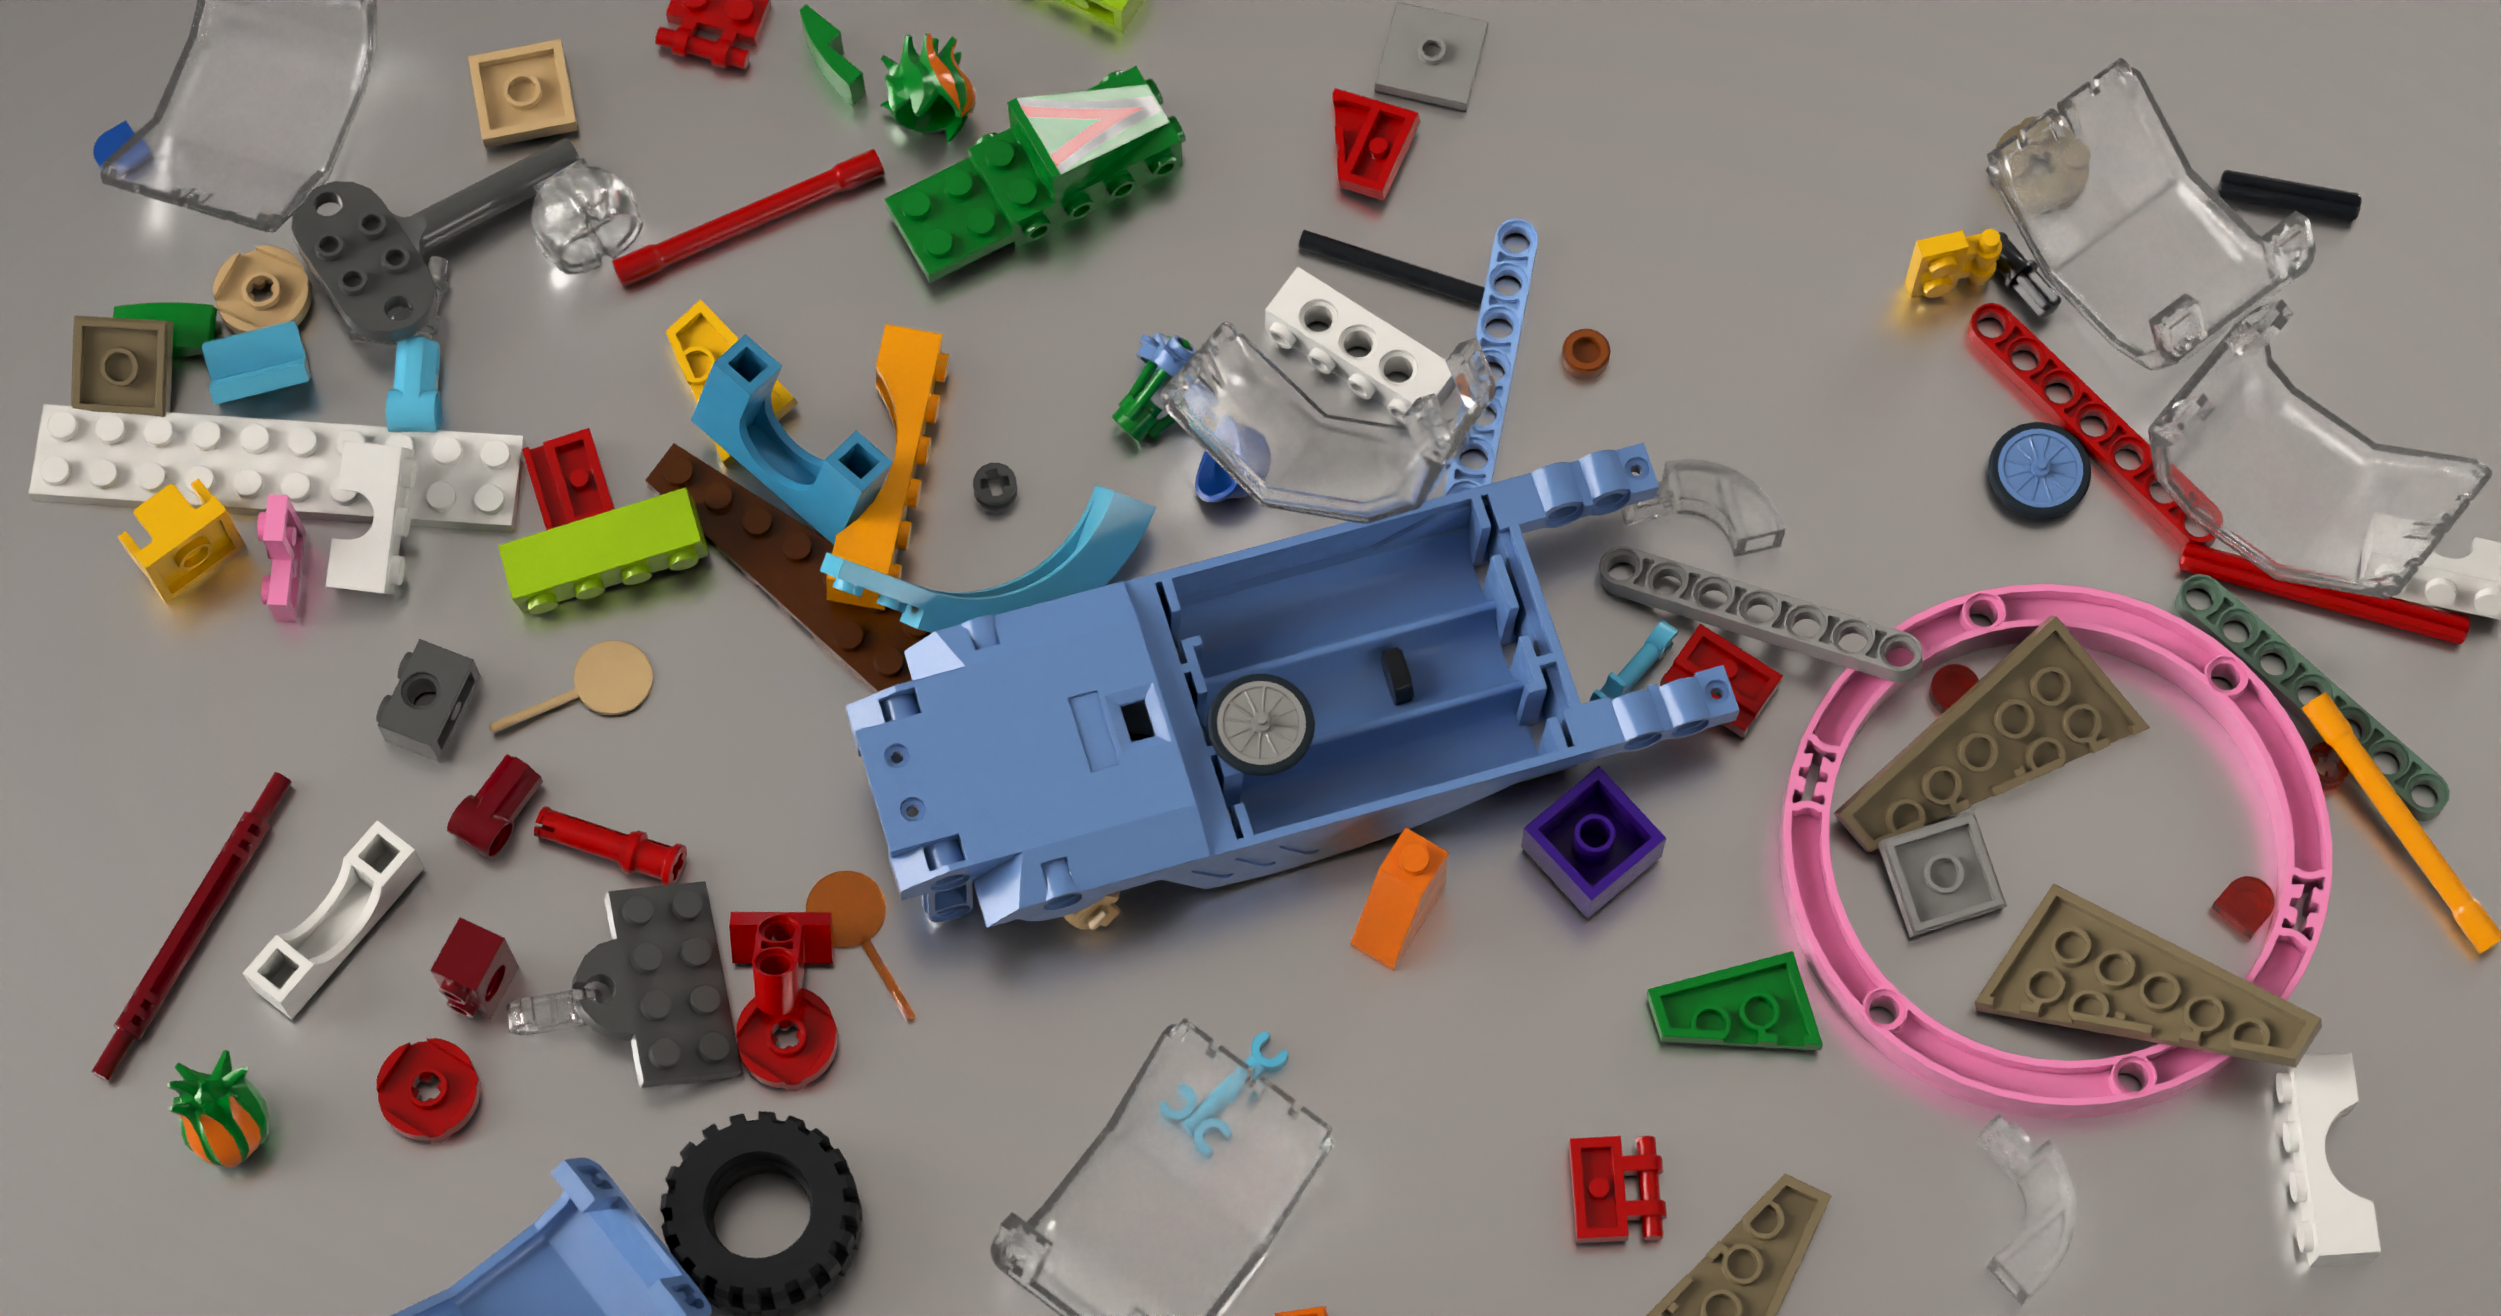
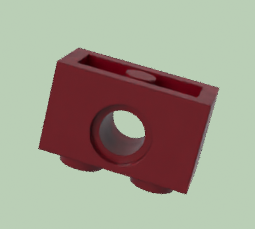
M459 917L430 971L439 985L438 991L448 999L446 1005L468 1018H474L475 1014L478 1013L491 1019L514 978L519 965L504 937Z

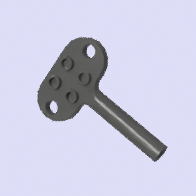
M564 138L409 217H399L390 212L382 199L368 187L355 182L334 181L315 187L301 198L293 211L292 233L300 255L345 322L361 336L374 341L394 342L413 336L425 327L436 310L437 292L435 282L428 266L422 259L426 251L582 172L583 165L573 144L567 138ZM329 202L337 203L341 206L340 211L331 216H323L316 212L321 205ZM398 306H405L412 310L411 315L403 320H393L387 316L391 309Z

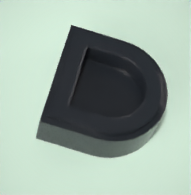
M1399 647L1382 651V668L1395 706L1412 701L1414 698L1413 684L1402 649L1399 650Z

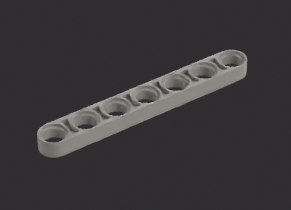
M1618 546L1611 548L1600 559L1599 570L1602 585L1613 595L1892 682L1903 683L1911 681L1922 670L1923 650L1921 643L1915 636L1907 632L1631 547ZM1620 562L1629 563L1636 569L1634 574L1625 580L1612 578L1608 571L1614 564ZM1671 576L1677 578L1681 582V586L1672 594H1661L1654 588L1656 581L1662 577ZM1716 590L1724 593L1727 596V601L1721 607L1711 609L1703 606L1700 603V598L1706 592ZM1760 604L1770 607L1774 614L1766 622L1755 623L1746 617L1747 611L1751 607ZM1811 619L1819 624L1820 630L1814 636L1805 638L1796 635L1792 627L1800 620ZM1855 633L1863 636L1867 640V644L1860 651L1848 652L1841 648L1839 641L1845 635ZM1905 648L1912 652L1914 659L1910 664L1898 667L1890 664L1886 660V656L1893 649Z

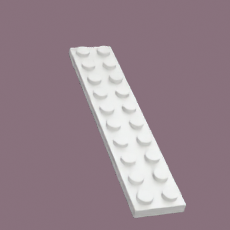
M43 404L28 494L33 501L137 508L163 488L173 484L189 504L197 509L202 504L190 484L199 478L212 496L217 497L229 514L258 516L261 511L266 512L268 495H288L299 519L372 523L374 512L370 501L359 492L338 489L343 440L399 446L412 450L411 459H416L417 474L414 487L407 488L405 507L411 510L410 526L514 533L524 462L522 449L526 447L524 436L444 430H437V432H388L387 427L170 412H166L165 417L146 414L95 412L75 409L72 406Z

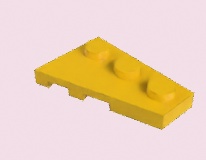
M701 299L665 331L697 403L713 363L739 340ZM776 380L771 392V404L779 421L798 402ZM715 442L721 461L728 468L736 459Z

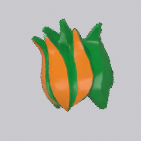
M927 33L924 36L922 51L919 57L914 48L911 35L907 34L904 38L900 65L885 55L881 57L882 62L889 70V74L885 76L889 101L882 103L880 106L888 109L895 121L907 129L921 133H935L946 130L947 142L952 143L962 130L968 116L973 114L976 103V91L970 79L959 67L962 52L954 54L957 40L951 37L938 54V38L932 39L931 34Z
M227 1050L223 1051L212 1074L195 1071L181 1063L176 1064L175 1069L184 1080L168 1083V1088L178 1092L180 1095L173 1098L174 1105L169 1107V1111L180 1116L181 1136L185 1145L192 1152L208 1163L218 1166L236 1167L244 1162L258 1148L259 1144H263L268 1140V1108L259 1090L245 1078L248 1066L245 1065L232 1071L231 1058Z

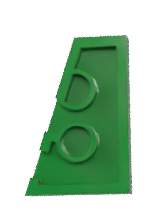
M1793 951L1647 990L1646 995L1661 1042L1821 1050L1823 1047Z

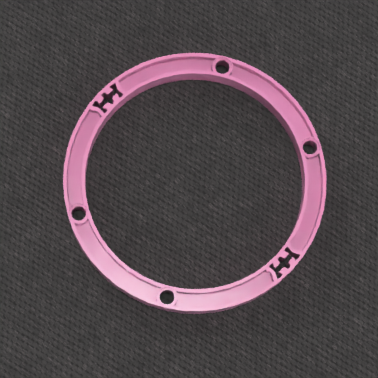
M2031 584L1977 591L1942 602L1912 616L1894 628L1915 636L1921 643L1923 664L1922 670L1917 676L1919 677L1928 670L1962 655L1986 648L2020 644L2047 618L2057 616L2082 647L2100 650L2143 666L2175 684L2201 704L2223 726L2243 753L2264 795L2274 829L2277 851V890L2273 916L2261 951L2253 968L2244 980L2286 1001L2288 1000L2304 975L2316 949L2328 910L2332 883L2330 821L2320 778L2305 742L2276 697L2241 659L2216 639L2180 617L2149 603L2118 593L2083 586ZM1978 613L1983 614L1990 619L1992 625L1988 627L1978 626L1972 622L1969 616ZM1905 648L1893 649L1886 656V660L1890 664L1898 667L1906 666L1914 659L1912 652ZM1847 668L1836 679L1818 705L1801 739L1786 785L1782 806L1779 859L1782 888L1788 914L1800 948L1821 987L1839 1012L1862 1037L1904 1070L1921 1081L1954 1097L1994 1110L2024 1116L2059 1119L2100 1117L2133 1111L2167 1100L2199 1085L2237 1058L2159 1043L2133 1053L2097 1060L2061 1061L2036 1059L2007 1053L1977 1043L1936 1021L1902 995L1878 969L1863 948L1848 920L1838 894L1833 873L1829 825L1835 780L1850 746L1879 708L1911 681L1903 683L1892 682ZM2216 676L2226 678L2232 684L2233 690L2219 689L2214 685L2211 678ZM1811 763L1820 767L1815 782L1816 786L1811 801H1801ZM2310 893L2304 901L2302 916L2306 919L2298 931L2294 930L2293 927L2296 924L2298 910L2294 906L2302 894ZM1873 1007H1885L1891 1011L1895 1021L1891 1024H1880L1871 1017L1869 1010ZM2122 1073L2134 1075L2139 1079L2142 1090L2138 1092L2126 1090L2121 1086L2118 1075Z

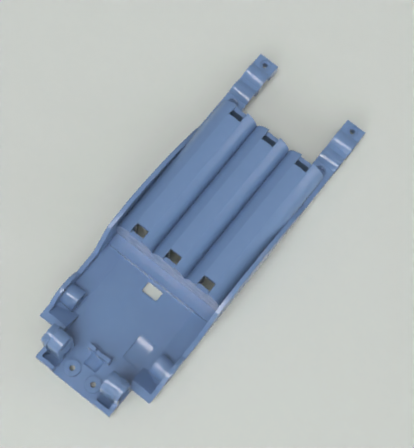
M1644 443L1618 450L1597 451L1577 461L1549 464L1532 473L998 615L977 617L960 625L934 631L904 651L912 681L891 686L846 705L847 719L858 756H862L888 844L889 861L901 901L922 895L924 911L928 913L929 919L932 922L949 921L959 918L972 910L974 884L984 921L988 928L1017 919L1031 922L1063 917L1097 903L1107 894L1158 880L1202 889H1211L1278 873L1367 845L1400 833L1405 827L1411 829L1458 810L1515 783L1573 768L1577 764L1612 754L1641 750L1663 740L1688 737L1707 728L1735 721L1740 709L1724 665L1696 672L1694 677L1677 679L1661 687L1657 683L1652 684L1646 690L1630 692L1612 701L1609 696L1581 704L1522 535L1523 533L1541 528L1562 527L1582 517L1609 514L1627 505L1656 498L1659 484ZM1632 472L1638 473L1639 476L1633 475ZM1489 564L1482 591L1475 567ZM1518 642L1509 670L1502 646ZM1399 647V650L1402 649L1411 676L1414 698L1410 702L1395 706L1384 676L1381 654L1382 651ZM1269 674L1283 678L1295 685L1304 694L1312 708L1315 731L1310 748L1296 765L1284 772L1269 776H1255L1242 773L1225 763L1211 744L1207 719L1213 700L1227 684L1246 675ZM1716 694L1719 696V699H1715L1711 695ZM1144 701L1155 736L1131 742L1120 707ZM1546 722L1537 751L1529 726ZM1202 728H1204V731H1205V738H1204V735H1203ZM915 808L919 813L917 816L911 817L907 814V811ZM1228 809H1230L1232 821L1230 819Z

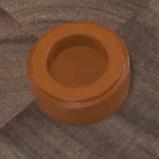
M1592 329L1576 330L1564 341L1561 355L1562 364L1566 371L1576 378H1596L1606 370L1609 364L1610 345L1607 339L1598 331Z

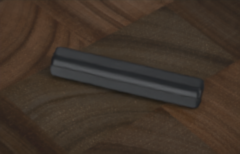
M2225 170L2219 182V196L2226 199L2350 221L2356 220L2361 209V195L2356 192L2232 170Z

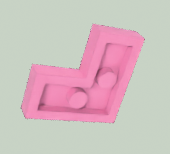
M268 495L266 512L261 511L257 520L258 540L264 542L268 559H272L270 575H264L262 579L261 599L262 603L268 606L276 622H296L306 531L288 495Z

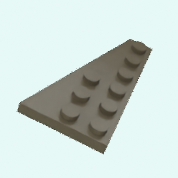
M2054 883L1974 1002L1976 1011L2295 1068L2322 1028L2320 1017Z

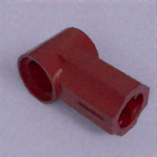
M506 754L475 796H467L457 806L448 822L447 832L487 858L495 857L509 840L514 829L513 821L542 784V777L527 763L516 756L512 757Z

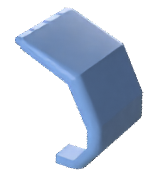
M573 1158L564 1159L551 1172V1175L562 1187L563 1192L531 1226L450 1288L391 1316H710L712 1308L704 1294L609 1174L591 1159Z

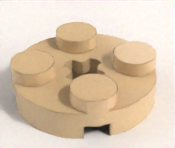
M262 245L256 246V251L248 252L242 256L238 252L224 262L215 277L213 294L216 308L222 320L231 331L239 334L291 320L295 321L297 325L303 321L312 301V284L298 258L292 253L276 246ZM266 284L272 285V297L263 302H256L255 296L251 293L254 288L263 289Z

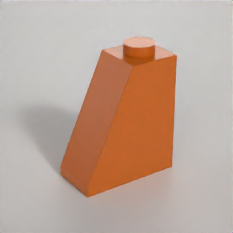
M1405 827L1378 869L1350 945L1389 969L1394 970L1445 890L1449 852Z

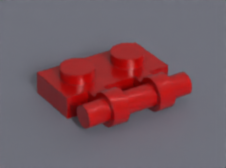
M671 0L666 11L667 20L670 23L681 26L677 30L659 27L655 44L670 48L672 54L687 58L689 54L710 59L712 65L727 69L729 65L746 69L750 60V51L737 48V44L742 42L757 46L771 9L770 0ZM698 31L720 36V38L715 42L697 37Z
M1621 1136L1571 1138L1569 1140L1576 1243L1628 1241L1629 1220L1642 1221L1644 1240L1654 1241L1664 1238L1662 1220L1667 1218L1666 1202L1660 1199L1659 1175L1663 1173L1662 1156L1657 1155L1656 1139L1654 1136L1637 1137L1635 1139L1636 1155L1622 1156ZM1634 1175L1638 1177L1640 1200L1626 1201L1624 1176Z

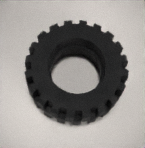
M759 1111L758 1120L747 1121L744 1113L730 1116V1126L718 1130L714 1123L701 1131L704 1140L697 1146L689 1141L680 1152L683 1160L679 1167L671 1166L665 1179L669 1187L668 1193L661 1195L660 1211L664 1217V1223L661 1227L665 1242L671 1254L713 1306L722 1309L724 1306L730 1307L734 1315L751 1316L752 1312H762L763 1316H780V1309L791 1306L795 1313L809 1307L807 1299L817 1293L821 1298H824L834 1289L832 1280L837 1274L845 1276L852 1264L850 1254L852 1250H858L861 1238L859 1221L862 1220V1208L853 1175L839 1148L834 1149L830 1144L828 1136L818 1128L812 1131L807 1129L804 1120L789 1115L786 1121L777 1120L775 1112ZM761 1173L781 1174L797 1181L808 1196L810 1219L806 1229L793 1245L772 1256L749 1258L730 1252L721 1243L714 1227V1213L722 1196L735 1183L751 1175Z

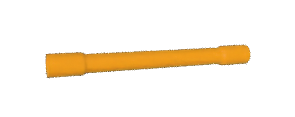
M2328 693L2320 694L2303 706L2301 709L2324 741L2341 758L2450 908L2455 921L2479 954L2501 940L2500 929L2481 903L2469 893L2354 735L2351 725Z

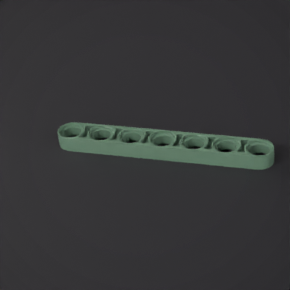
M2198 574L2190 576L2183 582L2176 595L2175 605L2177 612L2185 621L2216 639L2241 659L2269 688L2279 703L2322 741L2324 739L2301 709L2305 705L2299 700L2298 689L2310 685L2318 688L2322 693L2327 692L2344 717L2352 719L2360 725L2362 736L2358 740L2372 759L2376 753L2381 751L2390 752L2397 757L2400 764L2399 771L2394 774H2384V776L2416 820H2432L2441 813L2449 800L2450 791L2446 781L2217 580L2208 575ZM2194 588L2204 589L2212 598V606L2205 610L2195 609L2187 602L2186 593ZM2233 620L2242 622L2249 630V639L2240 643L2229 640L2224 634L2223 625ZM2267 653H2276L2282 656L2286 661V672L2281 675L2267 673L2261 666V656ZM2420 784L2430 786L2437 794V804L2428 808L2416 804L2412 798V788Z

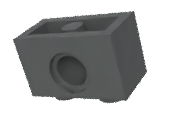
M419 639L413 653L407 652L404 655L397 674L400 680L392 696L386 695L383 698L377 711L376 721L385 742L440 762L481 675L474 659ZM424 692L436 693L435 699L426 706L414 705L415 699Z

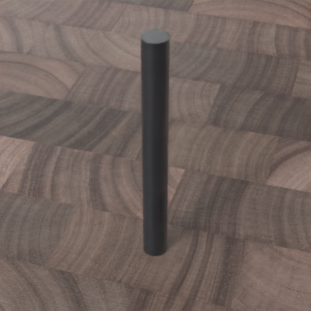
M1303 230L1298 248L1475 305H1480L1485 287L1308 230Z

